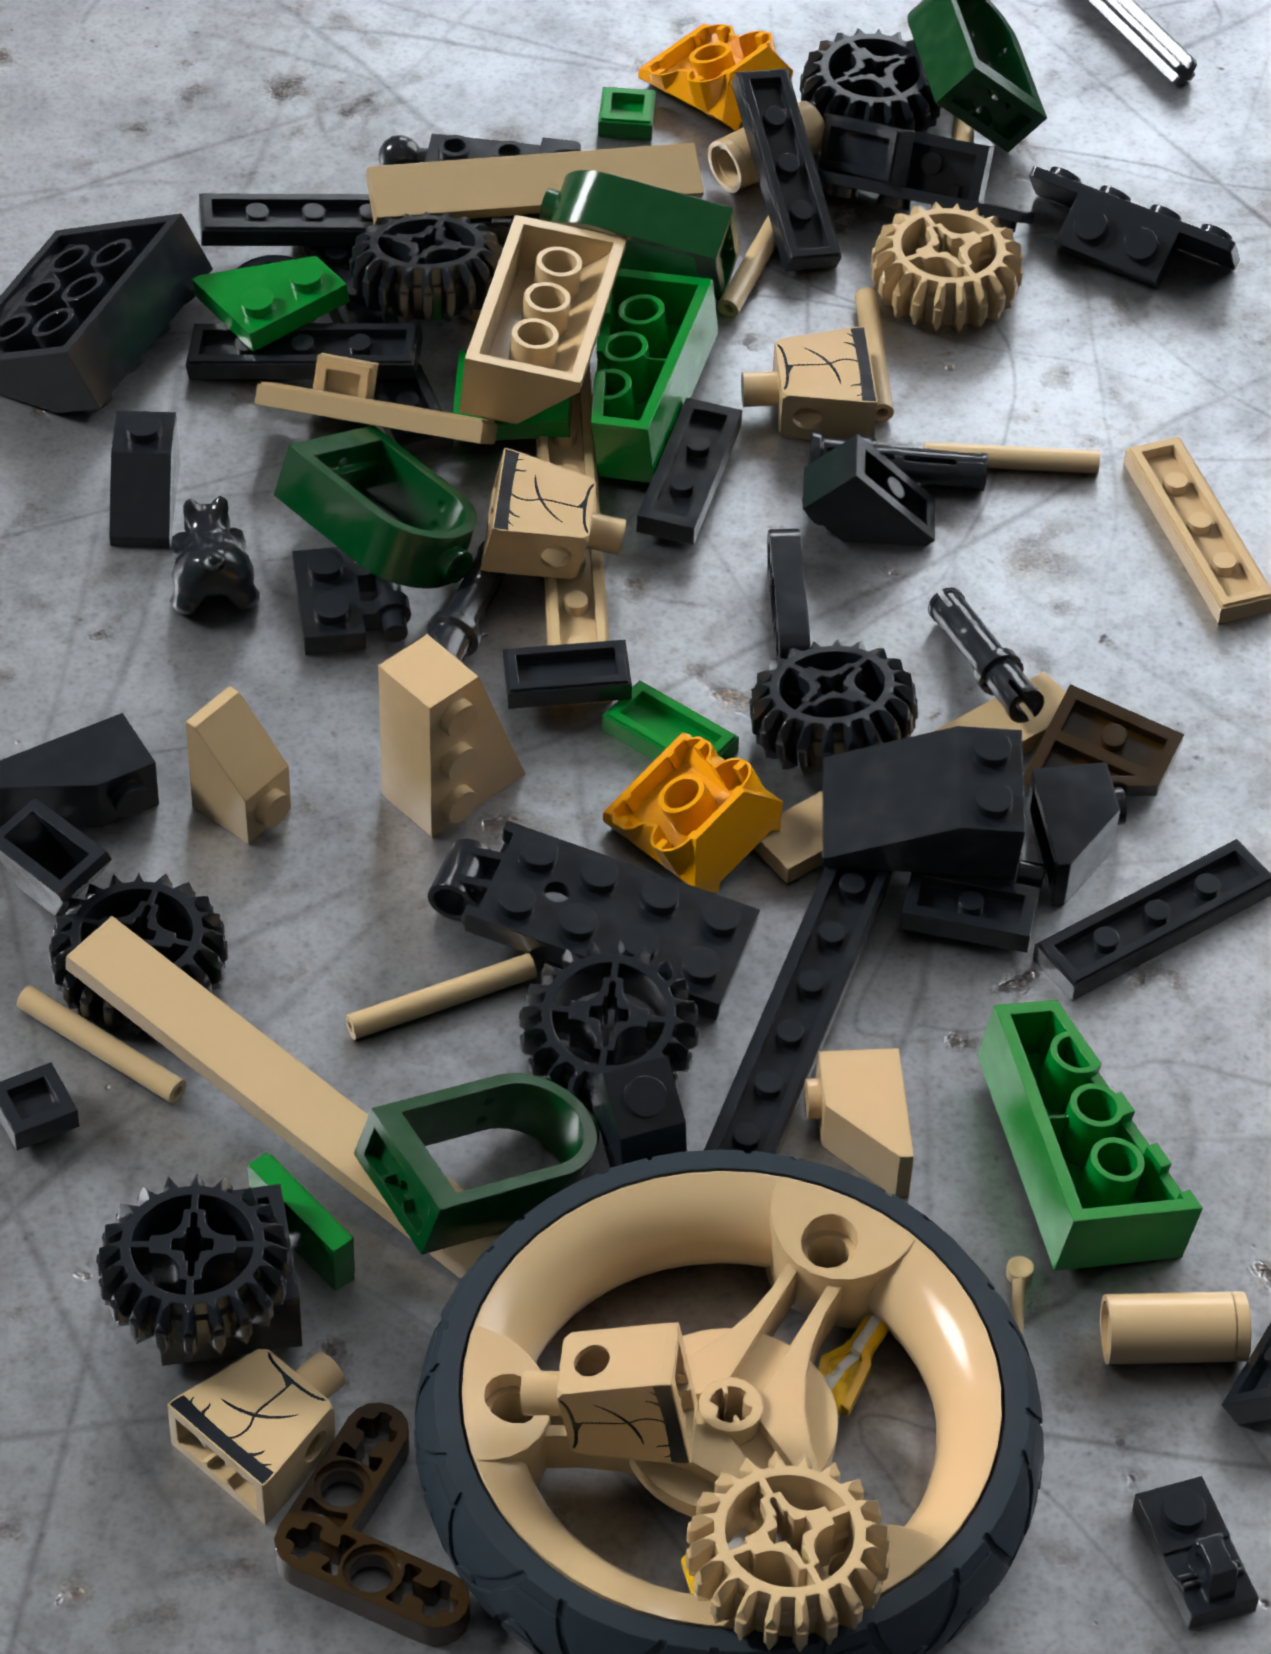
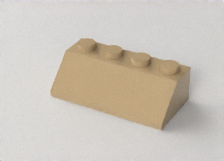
M519 215L514 216L465 356L460 413L518 424L580 392L626 249L627 238Z

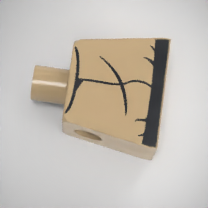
M852 327L780 338L774 344L773 371L741 373L742 406H775L779 434L785 438L810 440L812 430L821 431L823 437L850 439L856 434L860 436L864 434L871 435V438H874L878 401L866 328Z
M504 448L492 489L480 570L572 579L578 576L586 548L619 555L624 538L626 520L593 512L596 482L591 477L527 454Z
M658 1323L571 1332L563 1339L559 1371L523 1372L520 1387L523 1415L562 1416L570 1448L573 1451L585 1455L673 1464H691L698 1402L679 1323Z
M257 1349L177 1396L167 1404L171 1444L266 1525L276 1516L317 1467L335 1439L334 1407L328 1398L345 1385V1376L338 1364L330 1356L320 1351L294 1371L269 1349Z

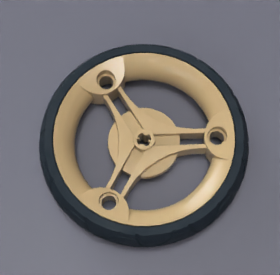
M741 1150L678 1152L654 1156L652 1160L644 1158L612 1167L603 1172V1174L597 1173L580 1180L547 1198L525 1214V1219L517 1220L482 1252L474 1265L461 1278L441 1312L442 1320L434 1329L428 1345L416 1393L414 1440L421 1486L427 1493L424 1496L442 1547L448 1554L459 1577L464 1581L481 1606L493 1618L501 1620L503 1622L501 1626L513 1638L535 1654H936L945 1644L960 1634L988 1603L990 1594L1000 1585L1011 1567L1030 1527L1037 1503L1038 1489L1041 1486V1469L1044 1462V1435L1040 1426L1043 1423L1035 1369L1030 1360L1024 1337L1003 1298L994 1290L995 1287L985 1273L952 1237L926 1215L893 1194L892 1196L885 1194L884 1189L836 1168L800 1158L797 1160L792 1156L759 1151L745 1154ZM721 1263L766 1268L767 1278L772 1288L756 1307L733 1328L708 1329L682 1336L698 1402L691 1464H673L579 1454L570 1448L562 1416L523 1415L520 1401L523 1372L541 1371L536 1363L546 1346L576 1313L598 1297L641 1276L676 1267ZM792 1308L808 1318L791 1345H788L773 1336ZM866 1315L878 1317L904 1347L917 1366L927 1386L936 1418V1452L933 1471L924 1497L904 1527L882 1524L887 1526V1531L890 1534L889 1551L887 1553V1558L890 1559L888 1578L881 1585L878 1603L874 1606V1610L863 1609L862 1621L857 1625L855 1631L838 1624L837 1637L833 1639L831 1645H828L816 1633H811L808 1635V1644L801 1652L798 1651L792 1642V1637L779 1636L778 1642L769 1651L763 1642L764 1633L757 1630L752 1631L739 1641L737 1633L734 1631L735 1618L715 1624L713 1616L710 1614L711 1601H697L696 1594L683 1593L652 1584L628 1574L605 1561L583 1545L563 1526L547 1506L537 1489L546 1468H589L617 1471L635 1475L643 1486L661 1502L678 1512L692 1517L696 1516L697 1502L702 1496V1492L714 1493L715 1481L719 1478L721 1471L739 1478L740 1466L743 1465L746 1457L760 1469L768 1468L769 1459L775 1451H777L786 1466H797V1462L807 1452L812 1462V1469L822 1472L831 1465L835 1453L838 1415L831 1389L814 1363L824 1340L833 1326L857 1328ZM755 1521L744 1527L752 1534L758 1530ZM845 1551L831 1556L830 1564L819 1569L818 1575L822 1581L832 1576L844 1565L847 1560Z

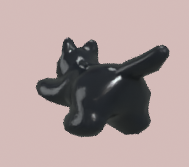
M218 496L212 503L199 504L190 498L183 505L185 532H178L171 539V554L176 561L172 571L175 590L171 596L170 603L171 607L180 614H195L203 600L214 596L227 598L238 610H247L254 607L260 600V592L254 585V567L249 555L245 552L247 546L244 533L241 529L230 527L229 507L225 497Z

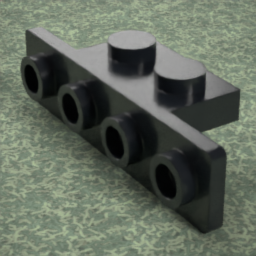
M916 131L906 187L888 185L817 169L820 182L826 183L825 194L857 200L859 190L878 193V205L908 211L910 210L911 201L931 204V208L935 202L942 208H953L958 203L961 210L970 212L978 208L979 215H984V218L998 217L1000 227L1013 229V232L1016 231L1017 222L1033 224L1034 212L983 202L995 148L992 146Z
M1033 166L1029 174L1036 195L1071 208L1054 242L1057 250L1156 289L1159 288L1177 249L1231 270H1235L1240 261L1237 246L1232 241V236L1217 226L1202 224L1201 228L1182 222V218L1169 208L1154 204L1148 209L1132 203L1131 198L1127 194L1111 186L1103 185L1100 190L1082 184L1081 179L1077 175L1061 167L1053 166L1048 171Z

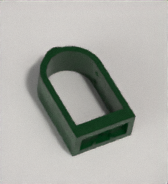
M922 0L908 13V25L936 104L1007 153L1047 119L1019 41L1005 17L990 0Z
M578 170L568 173L564 178L560 191L552 188L547 189L540 208V220L627 238L620 269L713 279L716 300L721 299L729 285L740 253L732 207L609 173L591 170Z
M373 425L288 445L274 496L364 569L389 582L423 589L439 588L457 583L467 575L473 564V556L468 552L478 520L475 508L459 491ZM366 489L411 526L390 517L358 491Z
M507 1073L371 1108L354 1155L421 1255L504 1232L517 1220L525 1219V1214L547 1198L582 1180L599 1143L600 1129L593 1113L587 1110L572 1093L562 1086L530 1074ZM488 1129H511L530 1135L542 1142L560 1162L558 1165L457 1193L425 1146Z

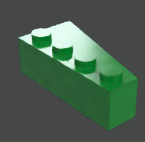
M619 268L600 327V335L597 337V372H595L591 426L598 476L651 483L686 397L691 398L718 335L713 279Z
M1058 1000L994 1005L977 1057L1054 1271L1183 1257L1203 1207L1190 1189L1182 1192L1169 1173L1172 1163L1159 1144L1149 1145L1132 1120L1135 1110L1122 1092L1115 1093L1111 1090L1100 1075L1099 1070L1102 1063Z

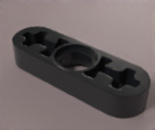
M768 529L767 573L775 658L787 659L790 648L800 651L810 649V626L801 537L799 529Z

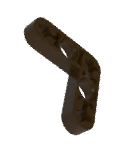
M381 1402L368 1403L357 1408L347 1418L279 1525L274 1537L276 1568L284 1580L297 1588L421 1644L433 1647L446 1646L459 1640L467 1631L470 1622L469 1589L464 1581L452 1572L362 1533L405 1464L409 1454V1427L404 1414L393 1405ZM381 1431L389 1433V1442L386 1440L378 1441L368 1456L369 1467L362 1463L365 1457V1437L374 1439ZM345 1481L354 1483L363 1492L362 1497L356 1503L345 1507L331 1505L322 1496L330 1485ZM311 1541L320 1543V1553L310 1551L304 1559L295 1557V1547L305 1549ZM331 1563L339 1566L338 1574L335 1576L332 1575ZM366 1566L382 1567L392 1576L391 1583L378 1592L362 1591L354 1586L351 1580L358 1570ZM408 1582L412 1583L413 1595L405 1592L406 1583ZM440 1599L449 1601L450 1612L440 1610L434 1618L425 1615L424 1605L434 1607Z

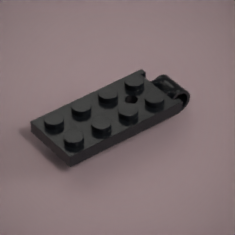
M510 821L506 822L503 829L502 840L504 844L500 852L491 850L479 841L467 838L458 839L451 844L427 894L430 905L439 914L449 919L462 921L467 932L562 965L561 956L565 953L566 948L580 959L587 957V946L592 940L600 948V954H612V947L619 939L625 945V956L634 957L641 948L646 946L651 954L650 967L668 959L673 967L671 980L685 978L689 986V997L686 1000L695 1002L698 1014L717 1020L757 925L760 909ZM545 893H560L568 899L563 902H554L549 900Z

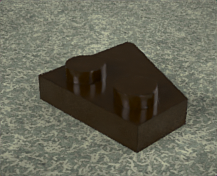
M1070 684L1024 773V795L1028 796L1032 769L1106 762L1113 787H1122L1125 796H1157L1182 745L1184 734Z

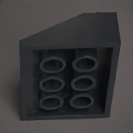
M182 213L56 230L0 295V394L56 413L82 410L86 413H92L107 406L114 398L113 392L124 378L141 365L143 361L142 356L154 341L170 329V322L185 304L196 297L192 279L199 275L209 274L213 270Z

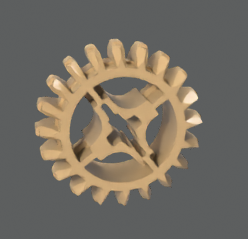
M935 202L930 210H924L914 205L910 215L895 214L892 224L882 226L881 234L878 236L875 247L872 249L871 278L873 289L877 290L880 294L881 304L893 307L895 317L910 315L914 326L927 322L933 324L935 331L941 325L952 326L957 332H960L962 326L969 323L981 329L986 318L999 320L1004 309L1012 308L1013 300L1017 296L1018 287L1022 285L1024 268L1021 267L1023 258L1021 244L1015 242L1013 229L1001 228L999 218L996 216L983 218L982 215H979L978 208L969 212L961 210L958 203L953 208H942Z
M775 1451L769 1459L768 1468L760 1469L746 1457L743 1465L740 1466L739 1478L721 1471L719 1478L715 1481L714 1493L702 1492V1496L697 1502L696 1516H692V1521L688 1523L686 1542L690 1545V1548L686 1550V1569L689 1570V1575L694 1576L693 1590L697 1595V1601H711L710 1614L713 1616L715 1624L735 1618L734 1631L737 1633L739 1641L752 1631L757 1630L764 1633L763 1642L769 1651L778 1642L779 1636L792 1637V1642L798 1651L801 1652L808 1644V1635L811 1633H816L828 1645H831L833 1639L837 1637L838 1624L854 1631L856 1630L857 1625L862 1621L863 1609L874 1610V1606L878 1603L881 1585L888 1578L890 1559L887 1558L890 1534L887 1531V1526L880 1524L882 1512L879 1508L878 1500H863L864 1488L861 1485L860 1478L840 1484V1471L837 1468L836 1462L822 1472L813 1470L812 1462L807 1452L797 1462V1466L784 1465L783 1460ZM755 1521L758 1530L745 1537L744 1545L730 1550L728 1544L732 1538L745 1526ZM845 1551L847 1560L844 1565L832 1576L822 1581L818 1575L819 1569L830 1564L831 1556Z

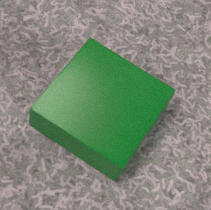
M603 87L598 118V136L652 140L656 91Z

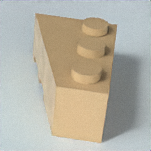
M428 634L378 665L382 795L428 835L433 837L452 823H459L465 820L476 807L526 774L479 676Z

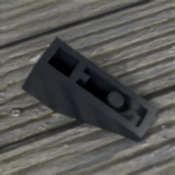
M123 713L0 760V828L34 798H37L75 828L104 827L124 818L134 817L144 810L159 805L156 762Z

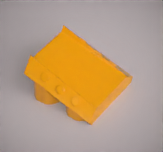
M703 23L640 67L638 78L671 96H675L684 103L702 111L708 117L714 118L732 130L737 131L740 128L742 119L731 84L735 73L788 68L790 78L792 79L793 69L777 55L773 35L770 32L758 30L739 36L734 33L731 25H708Z
M682 732L603 811V822L685 883L709 892L719 893L720 882L771 830L780 832L783 801L764 788L750 763L738 757L724 760L717 754L711 742L702 737H692L690 734Z

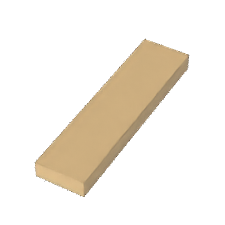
M262 381L261 384H258L255 397L256 405L479 444H495L498 427L494 420Z
M1175 437L1126 448L1124 457L1125 467L1217 623H1226L1271 612V587L1181 438Z

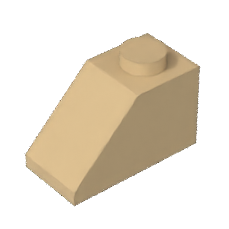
M229 686L186 721L192 807L249 844L265 829L278 825L291 808L289 765L240 692Z
M899 1048L819 1051L816 1078L805 1079L804 1102L806 1118L818 1119L821 1146L891 1195L909 1197L914 1153Z

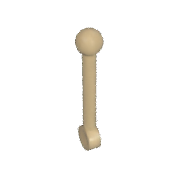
M1015 1256L1008 1261L1005 1274L1007 1280L1012 1284L1011 1314L1023 1335L1026 1285L1032 1281L1034 1264L1027 1257Z

